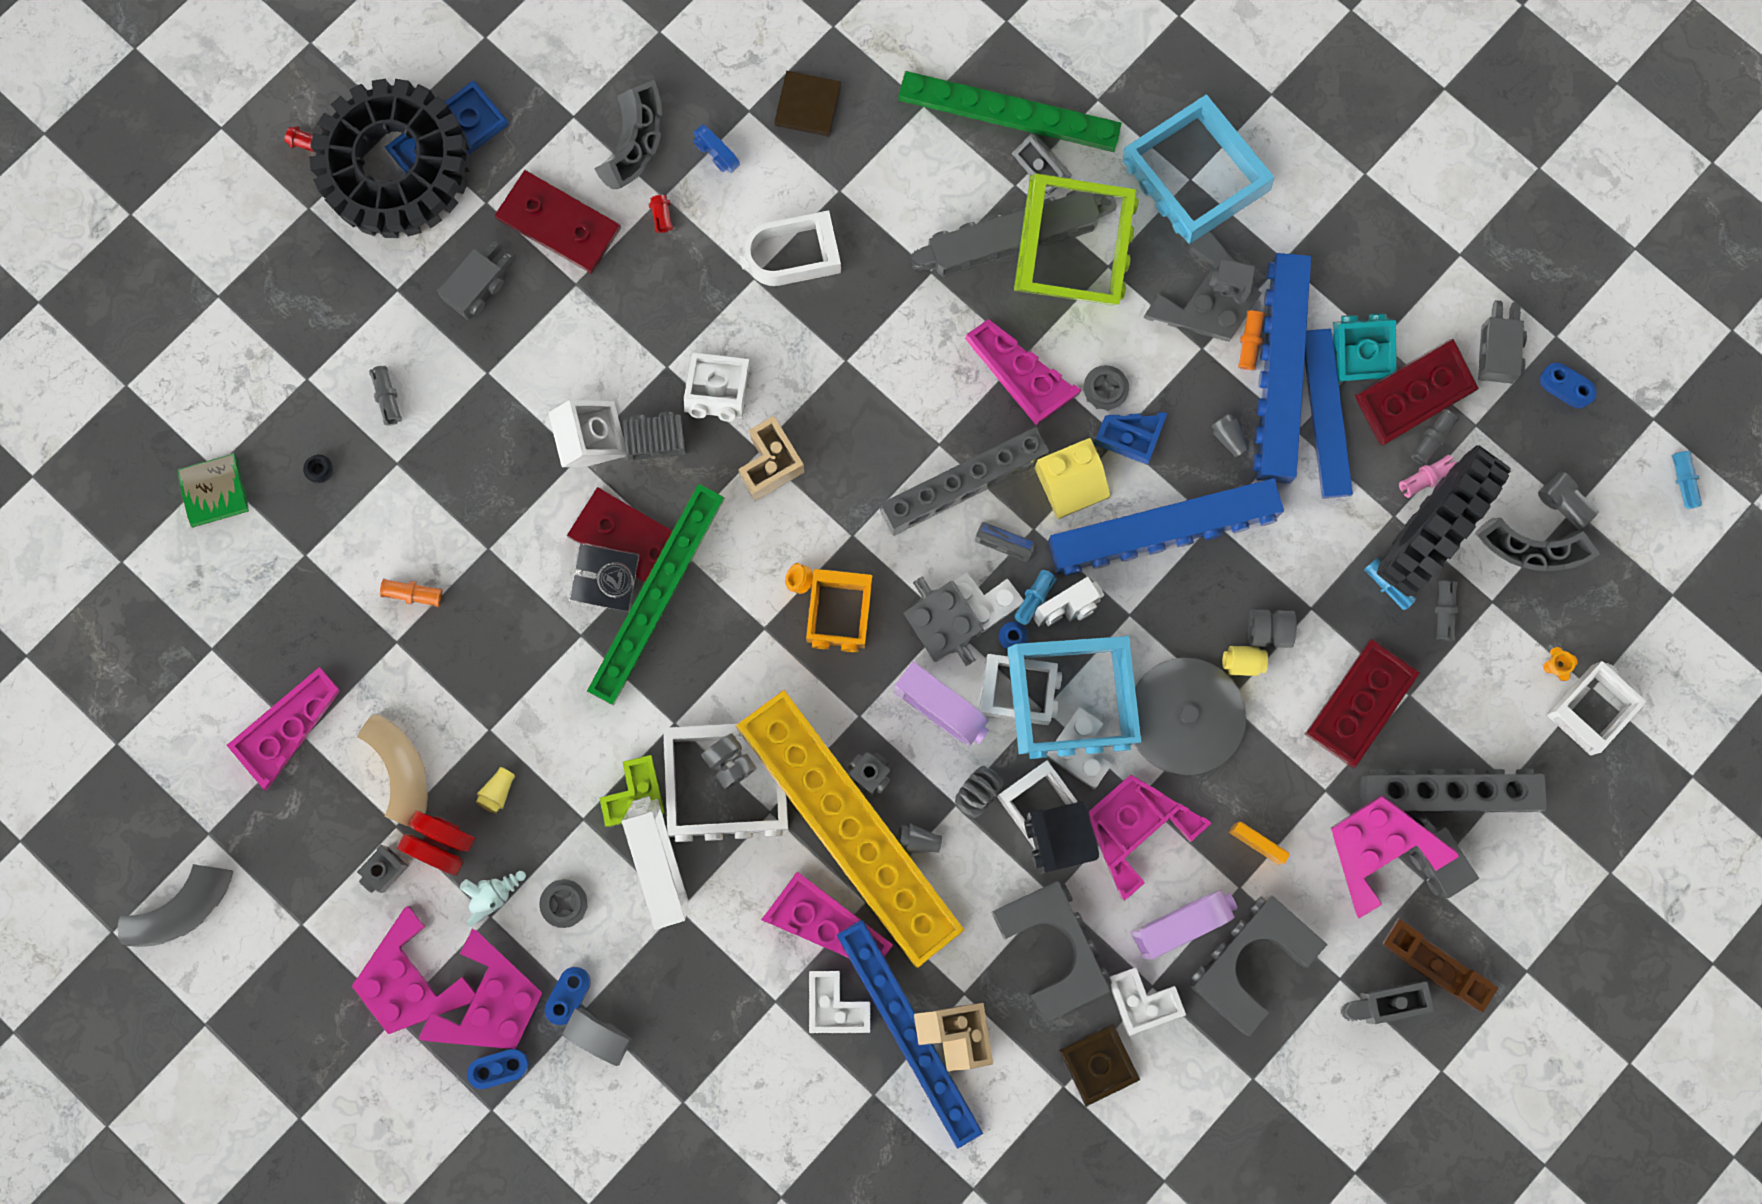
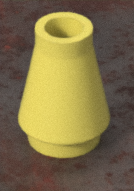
M500 767L497 773L477 793L479 797L476 803L485 810L497 814L498 810L504 807L515 775Z

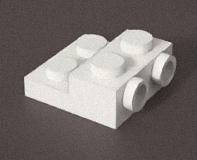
M692 353L684 394V412H688L695 418L715 415L721 420L728 422L733 421L735 418H742L749 359Z
M1086 577L1037 607L1033 619L1038 627L1044 623L1049 627L1061 620L1064 614L1069 622L1076 617L1078 621H1081L1094 613L1093 610L1097 608L1096 604L1101 601L1100 598L1104 596V593L1096 581L1091 582L1089 577Z

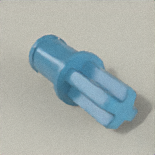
M1682 451L1671 455L1677 476L1675 483L1680 485L1685 508L1694 509L1700 507L1702 501L1697 485L1699 475L1695 473L1691 451Z
M1377 557L1364 571L1382 588L1380 590L1382 593L1385 591L1403 610L1408 609L1415 602L1416 598L1414 596H1405L1377 575L1376 572L1381 563Z
M1041 570L1031 588L1025 591L1026 598L1015 614V619L1018 622L1027 625L1037 607L1046 602L1047 594L1057 582V578H1054L1055 576L1051 572Z

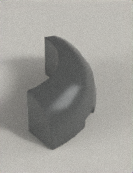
M655 80L631 88L617 96L622 113L620 140L612 155L604 163L594 168L603 183L611 189H620L635 180L646 169L645 167L652 155L656 153L661 137L659 128L662 106Z
M1491 518L1475 532L1479 540L1494 554L1511 564L1530 570L1557 571L1570 569L1587 563L1600 555L1584 531H1572L1561 538L1541 542L1530 540L1517 533L1502 518Z
M193 864L186 883L179 893L167 904L149 913L119 916L118 938L120 944L132 947L161 945L193 931L204 922L203 920L212 912L215 906L217 907L220 904L231 882L233 870Z

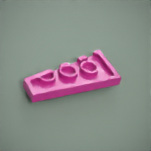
M989 319L970 331L965 337V340L1036 426L1078 396L1082 391L1073 384L1071 386L1062 379V375L1055 369L1050 370L1038 360L1039 357L1031 351L1028 353L1017 344V340Z
M319 667L226 746L262 789L267 791L341 690L326 672Z
M799 872L794 875L761 919L847 958L849 957L836 934L860 921L858 917ZM865 924L883 957H885L893 944Z

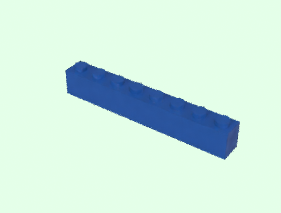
M1277 253L1273 261L1268 262L1266 279H1270V289H1266L1264 306H1268V316L1264 317L1262 333H1266V344L1263 343L1260 353V360L1265 361L1264 371H1260L1258 387L1263 388L1262 398L1258 399L1256 414L1261 416L1260 426L1256 427L1254 438L1255 443H1259L1258 454H1255L1253 458V471H1257L1256 480L1258 481L1274 478L1275 482L1291 484L1297 477L1311 256Z
M1273 478L1050 535L1048 544L1056 573L1065 572V576H1071L1082 572L1083 567L1093 565V569L1108 566L1110 565V560L1121 558V562L1130 561L1138 558V553L1149 551L1150 555L1165 551V546L1176 544L1178 548L1188 546L1194 543L1193 539L1204 537L1205 540H1212L1222 536L1221 532L1232 530L1233 533L1243 532L1250 529L1249 525L1259 522L1261 526L1270 525L1278 521L1277 518L1284 512L1275 479Z

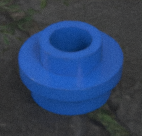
M1008 622L999 631V642L1006 650L1015 644L1027 643V630L1018 622ZM1011 631L1017 632L1019 639L1016 641L1010 640L1008 633Z

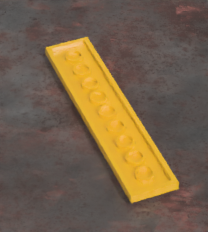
M785 690L778 693L735 726L916 968L920 967L964 931V928Z

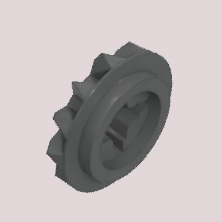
M1108 365L1099 366L1091 370L1086 376L1083 392L1087 402H1090L1096 409L1109 411L1119 408L1127 399L1129 382L1125 374L1118 368ZM1104 378L1108 387L1115 388L1109 392L1107 399L1104 392L1097 389L1102 387Z
M566 879L554 881L541 894L539 901L540 912L543 918L552 926L558 928L572 927L581 921L588 908L587 894L574 881ZM572 893L569 904L574 911L563 909L555 914L560 904L554 895L565 899Z

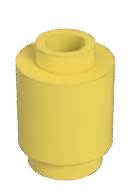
M1230 646L1228 651L1223 653L1222 665L1224 669H1227L1229 675L1258 676L1260 673H1266L1268 654L1266 650H1260L1259 647Z

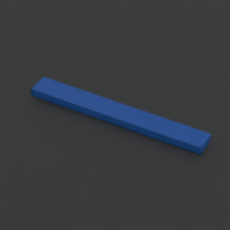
M860 920L837 933L836 935L956 1148L959 1149L982 1135L981 1128L934 1045L918 1044L914 1014L916 1013L864 921Z

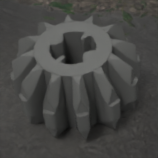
M981 766L970 775L959 789L955 803L964 813L971 815L973 818L978 817L998 795L1003 786V780L992 769Z

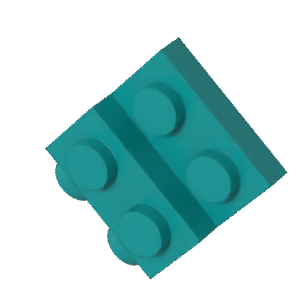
M1386 313L1369 314V320H1358V315L1341 316L1340 322H1333L1334 351H1337L1338 381L1380 379L1396 371V320L1387 318Z

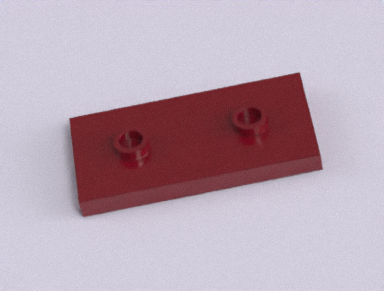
M525 169L494 215L500 222L590 274L593 273L621 230L619 223Z
M1449 339L1354 396L1379 445H1385L1443 409L1475 392L1479 387L1454 339Z
M597 487L566 536L579 545L584 544L639 555L635 578L645 583L672 530ZM612 562V564H620V565H623L624 567H626V568L629 570L630 574L632 575L630 569H629L627 566H625L624 564L618 563V562Z
M1370 639L1309 726L1305 735L1351 768H1356L1420 672L1373 639Z

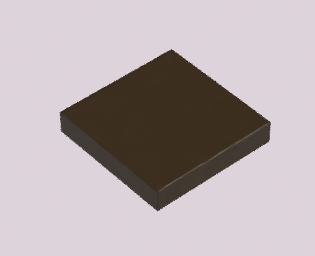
M786 70L774 121L775 126L829 137L841 81Z
M1114 1024L1058 1050L1086 1107L1140 1081Z

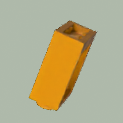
M814 569L806 641L807 643H812V648L829 649L830 645L841 646V651L854 653L859 652V648L865 649L872 575ZM820 587L863 591L858 638L815 634Z

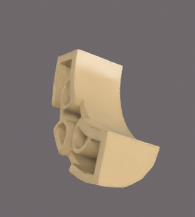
M373 714L363 725L357 738L369 744L378 753L388 771L390 801L384 817L411 828L409 822L415 810L426 813L428 793L425 767L419 752H417L408 736L388 719L378 714Z

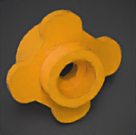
M1560 647L1552 648L1548 662L1543 664V670L1548 674L1552 673L1558 676L1560 681H1567L1571 677L1570 673L1578 664L1576 656L1562 651ZM1558 662H1562L1563 666L1559 667Z

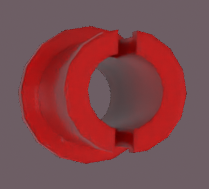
M299 126L294 128L288 127L284 141L289 144L290 148L299 147L314 152L310 148L313 134L300 130Z
M666 195L652 196L648 206L653 212L655 232L666 233L668 230L672 231L673 226L669 212L670 200L667 199Z

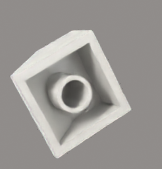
M568 400L549 412L562 467H587L626 456L625 442L614 401Z

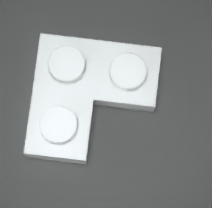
M967 572L954 581L985 629L976 635L977 637L1019 608L1024 601L1008 579L985 595Z
M1079 707L1056 741L1094 738L1104 723ZM1085 749L1075 750L1076 755L1058 757L1057 751L1047 753V758L1092 789H1096L1112 765L1097 754H1086Z
M1136 967L1110 976L1112 982L1110 988L1128 1036L1186 1015L1175 986L1146 995Z
M809 971V1033H870V1002H840V971Z

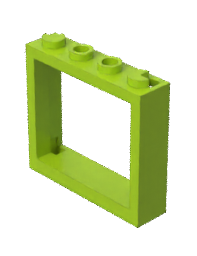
M1037 173L1030 176L1014 291L1105 305H1120V300L1124 299L1126 293V284L1123 283L1124 272L1128 271L1130 265V255L1127 254L1128 244L1132 242L1134 237V226H1131L1133 214H1136L1139 199L1136 197L1137 189ZM1046 186L1122 198L1108 294L1032 283Z

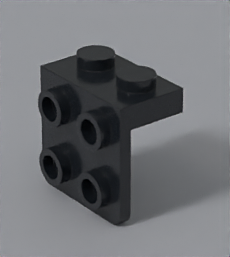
M1076 802L1027 814L1028 820L1024 821V826L1028 839L1033 838L1035 850L1031 852L1035 868H1040L1042 874L1092 862L1099 858V850L1088 808L1084 802Z

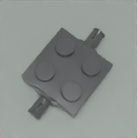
M923 576L915 580L913 585H915L922 597L916 605L905 611L904 615L933 661L938 662L948 654L957 652L965 666L975 662L976 659L967 645L973 637L985 629L955 582L950 581L941 588L931 591Z

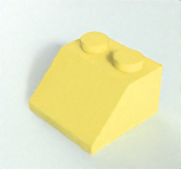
M1091 438L1042 457L1036 462L1034 469L1057 520L1111 497L1103 464Z

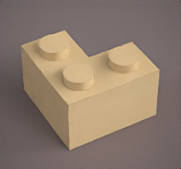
M774 416L749 430L750 439L759 452L760 457L738 470L747 490L754 501H757L805 472L803 462Z
M984 1003L961 1005L914 1014L918 1044L943 1042L947 1071L967 1070L993 1065Z

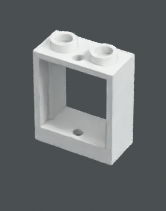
M987 654L979 711L985 717L1015 721L1014 709L993 706L998 665L1009 667L1008 656ZM1024 659L1025 669L1048 672L1043 713L1030 712L1031 723L1049 725L1051 718L1056 719L1059 702L1054 701L1055 689L1060 690L1062 672H1057L1058 663Z
M1603 661L1591 665L1547 714L1555 724L1589 755L1601 753L1647 702L1641 697V691L1636 686L1626 683L1618 676L1619 672L1614 666ZM1594 678L1626 705L1599 735L1568 707Z
M1048 760L997 796L1027 839L1024 826L1025 819L1012 803V800L1046 777L1066 805L1077 802ZM1033 838L1028 839L1030 844L1035 849Z

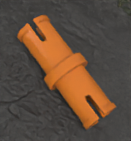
M1247 311L1244 335L1240 336V343H1242L1238 364L1240 369L1256 370L1259 346L1263 345L1261 333L1265 317L1264 312Z
M383 578L381 582L380 597L405 600V603L410 605L416 602L439 607L442 600L443 590L441 588L420 586L415 581L404 583Z

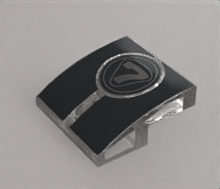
M579 542L568 600L629 612L640 554Z

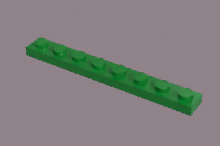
M909 71L904 73L898 95V101L1114 153L1122 125L1121 122Z
M700 484L697 485L587 692L611 705H615L723 504L725 497Z

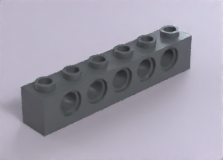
M1034 427L880 503V512L891 534L895 536L1034 467L1038 459L1049 454V450L1037 428Z
M1410 769L1398 770V775H1387V770H1369V775L1359 778L1361 808L1383 795L1405 813L1541 812L1547 810L1545 774H1534V769H1517L1516 774H1505V769H1489L1483 775H1475V769L1457 770V775H1446V770L1444 769L1427 770V775H1416V770ZM1390 783L1396 785L1399 790L1397 799L1390 797L1387 789ZM1420 783L1428 788L1426 799L1420 797L1417 792V787ZM1449 783L1455 785L1458 790L1455 799L1447 793ZM1479 783L1483 784L1487 789L1485 798L1480 797L1477 793V785ZM1508 783L1513 784L1516 788V796L1514 798L1507 794L1506 787Z

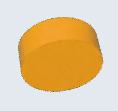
M800 563L793 564L785 577L787 589L798 594L807 592L812 585L813 572L809 566Z

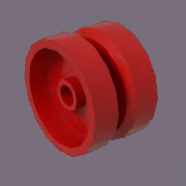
M415 810L409 825L412 829L424 834V837L421 839L412 834H403L397 849L441 871L458 876L464 862L461 857L449 852V849L452 847L461 852H470L476 837L460 830L459 826L436 815L432 817Z

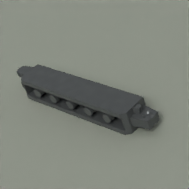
M1073 190L1067 193L1066 197L1044 199L1037 249L1093 232L1100 217L1116 210L1117 205L1114 197ZM1026 206L1018 207L1011 214L1004 216L1002 214L992 215L985 222L978 224L974 222L966 223L960 226L959 230L952 232L945 230L935 233L929 239L928 246L921 247L916 251L914 250L911 267L918 273L935 269L938 275L948 277L1019 255Z

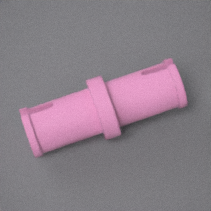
M1446 455L1430 466H1422L1419 468L1418 473L1399 482L1401 492L1408 490L1404 493V496L1410 498L1426 487H1434L1438 484V480L1448 474L1449 470L1456 464V461L1454 460L1449 463L1453 457Z

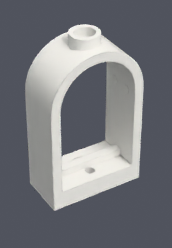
M829 210L762 224L749 234L745 243V251L739 252L742 269L748 268L751 275L757 281L769 286H780L841 273V262ZM816 229L823 262L779 271H768L759 267L752 258L755 247L765 239Z

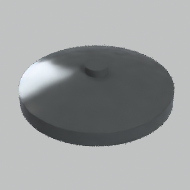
M1177 658L1158 664L1139 680L1135 686L1141 743L1134 745L1149 763L1162 771L1175 775H1200L1222 765L1237 750L1246 726L1245 704L1238 687L1223 670L1204 660Z

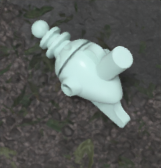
M518 871L516 876L511 873L509 878L504 876L503 881L498 879L481 880L477 885L465 879L461 883L460 889L472 897L469 904L472 915L467 920L468 926L475 925L502 907L508 900L509 891H515L514 886H519L518 881L525 879V872Z

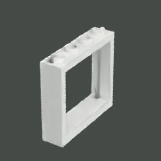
M737 724L663 728L667 834L669 837H675V842H692L693 836L704 835L705 841L723 840V834H735V839L753 838V833L765 832V837L783 836V831H789L787 795L778 783V820L677 826L674 742L720 740L733 733L736 739H744L735 727Z
M650 796L632 801L633 804L628 808L622 819V824L654 930L685 921L689 901L671 841L667 834L658 799L651 801Z

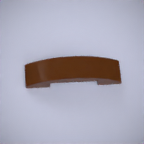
M1401 919L1396 920L1382 943L1393 954L1421 975L1481 1013L1485 1011L1499 988L1476 971L1469 970L1424 938L1423 934Z

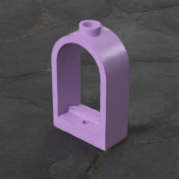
M912 661L895 684L894 693L962 743L971 746L975 741L980 744L989 732V729L985 727L988 720L980 711Z
M1218 890L1132 931L1131 934L1143 959H1155L1233 920L1235 916L1232 911L1237 909V905L1230 893L1224 895L1222 890Z

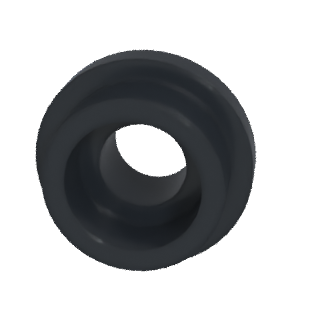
M313 455L304 463L303 472L309 481L317 484L324 483L333 474V464L324 455ZM322 465L324 467L323 472L315 474V468Z

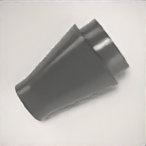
M1231 413L1211 425L1214 430L1212 434L1233 454L1234 458L1249 449L1237 417L1233 418Z
M910 823L907 826L901 825L897 835L898 842L907 853H939L942 844L941 835L933 834Z

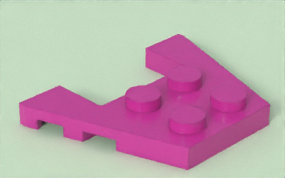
M1129 775L1088 811L1096 841L1123 901L1145 883L1125 858L1168 819L1174 823L1189 842L1193 841L1211 825V822L1206 818L1200 817L1190 811L1189 808L1166 797L1163 793L1133 775Z
M1383 795L1331 827L1353 906L1359 919L1382 905L1381 900L1365 877L1416 845L1419 846L1435 871L1459 857L1454 848L1441 841L1438 836L1425 829Z
M406 906L352 985V988L387 1034H392L426 1021L431 1012L441 1015L471 1004L476 993L465 977H461L437 996L401 947L426 928L410 906Z
M472 928L460 954L488 966L461 1024L431 1012L418 1039L430 1042L516 1049L542 995V991L510 963L476 929Z

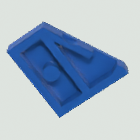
M1160 412L1157 416H1141V413L1129 414L1127 416L1105 415L1094 444L1148 465L1167 414Z

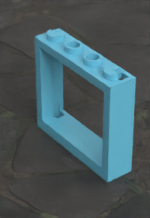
M1207 94L1126 146L1123 153L1122 162L1127 167L1126 172L1136 177L1142 192L1146 196L1150 195L1156 202L1155 205L1158 212L1163 217L1167 216L1172 223L1175 233H1180L1188 244H1191L1271 191L1275 179ZM1198 118L1251 184L1193 221L1141 155Z
M1129 636L1023 643L1008 647L1019 754H1029L1030 759L1048 757L1047 752L1057 751L1058 757L1076 755L1075 750L1085 749L1086 754L1103 753V747L1112 746L1114 752L1131 750L1130 745L1141 743ZM1111 652L1121 736L1033 743L1024 658Z

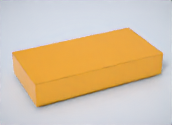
M1243 822L1233 824L1228 832L1278 865L1285 864L1290 856L1289 852Z

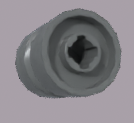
M1251 609L1248 620V640L1251 647H1268L1270 643H1273L1276 648L1294 647L1297 630L1294 610L1277 609L1274 614H1271L1268 609Z
M733 733L714 743L701 755L711 770H717L716 778L725 790L737 785L757 769L748 754H741L742 746ZM732 760L734 765L730 768L727 767L726 764Z

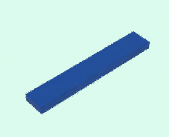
M1332 329L1306 330L1304 361L1322 499L1351 497L1353 491Z

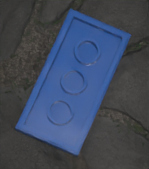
M474 80L445 101L467 136L470 150H466L468 155L509 125L508 120ZM402 133L386 145L385 149L405 174H407L416 160L414 149H417L413 137L408 139Z

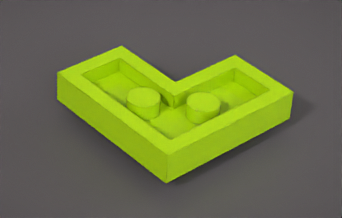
M652 755L623 761L628 791L599 797L605 827L622 824V819L628 808L633 804L632 801L650 796L651 801L658 799L662 814H665Z

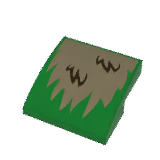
M234 453L178 469L182 498L192 528L249 512L246 489L241 482L239 462Z

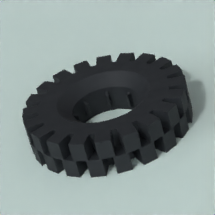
M385 78L372 80V89L367 90L363 84L349 89L353 98L346 101L340 95L330 105L336 112L333 116L323 113L317 123L323 132L321 135L313 134L310 148L316 153V156L309 157L310 168L317 176L313 180L319 193L345 222L353 228L357 226L361 232L372 236L379 232L384 238H399V232L403 231L409 237L422 233L420 225L424 223L430 228L434 227L442 221L438 214L443 209L450 214L458 204L454 198L456 192L464 194L468 184L464 173L471 172V157L466 151L470 150L467 136L462 130L463 127L448 105L439 96L435 97L430 89L420 84L414 88L408 80L395 79L394 85H390ZM390 132H402L408 139L413 137L417 149H414L416 160L406 175L396 181L390 180L387 183L376 182L370 175L365 176L363 156L368 145L376 137L384 133L390 134Z
M1480 445L1473 447L1471 451H1468L1449 470L1446 477L1440 480L1432 494L1428 495L1421 503L1417 513L1411 516L1405 524V529L1398 534L1392 546L1384 555L1383 561L1377 569V575L1407 597L1416 594L1419 589H1422L1430 581L1432 576H1435L1443 568L1448 558L1451 559L1458 551L1461 542L1467 539L1477 527L1475 524L1485 516L1491 507L1490 504L1503 489L1502 486L1507 482L1511 468Z

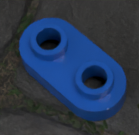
M702 124L693 132L695 136L693 142L696 147L703 153L707 151L713 157L712 160L720 171L725 172L727 170L732 173L740 166V162L735 154L708 127Z
M1552 363L1540 374L1541 386L1547 392L1574 408H1585L1596 398L1595 385L1562 363ZM1554 373H1559L1561 380H1557L1554 377ZM1579 388H1583L1586 391V396L1579 393Z
M571 967L561 974L545 1005V1015L551 1023L555 1025L567 1024L574 1009L581 1006L591 986L590 975L585 969ZM573 976H576L580 981L577 988H572L569 985V980ZM557 1004H562L565 1007V1012L561 1016L555 1013V1006Z
M510 1049L474 1060L469 1065L467 1079L477 1089H487L522 1078L527 1073L529 1060L527 1055L519 1049ZM513 1058L519 1062L517 1070H512L509 1067V1062ZM482 1067H486L489 1070L487 1079L481 1078L479 1074Z

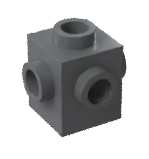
M866 752L863 757L858 754L848 766V769L851 770L849 777L863 795L867 792L872 796L875 791L881 794L891 781L887 777L890 774V769L887 768L889 762L877 752L873 756L869 752ZM867 767H872L875 770V775L871 778L864 775V770Z

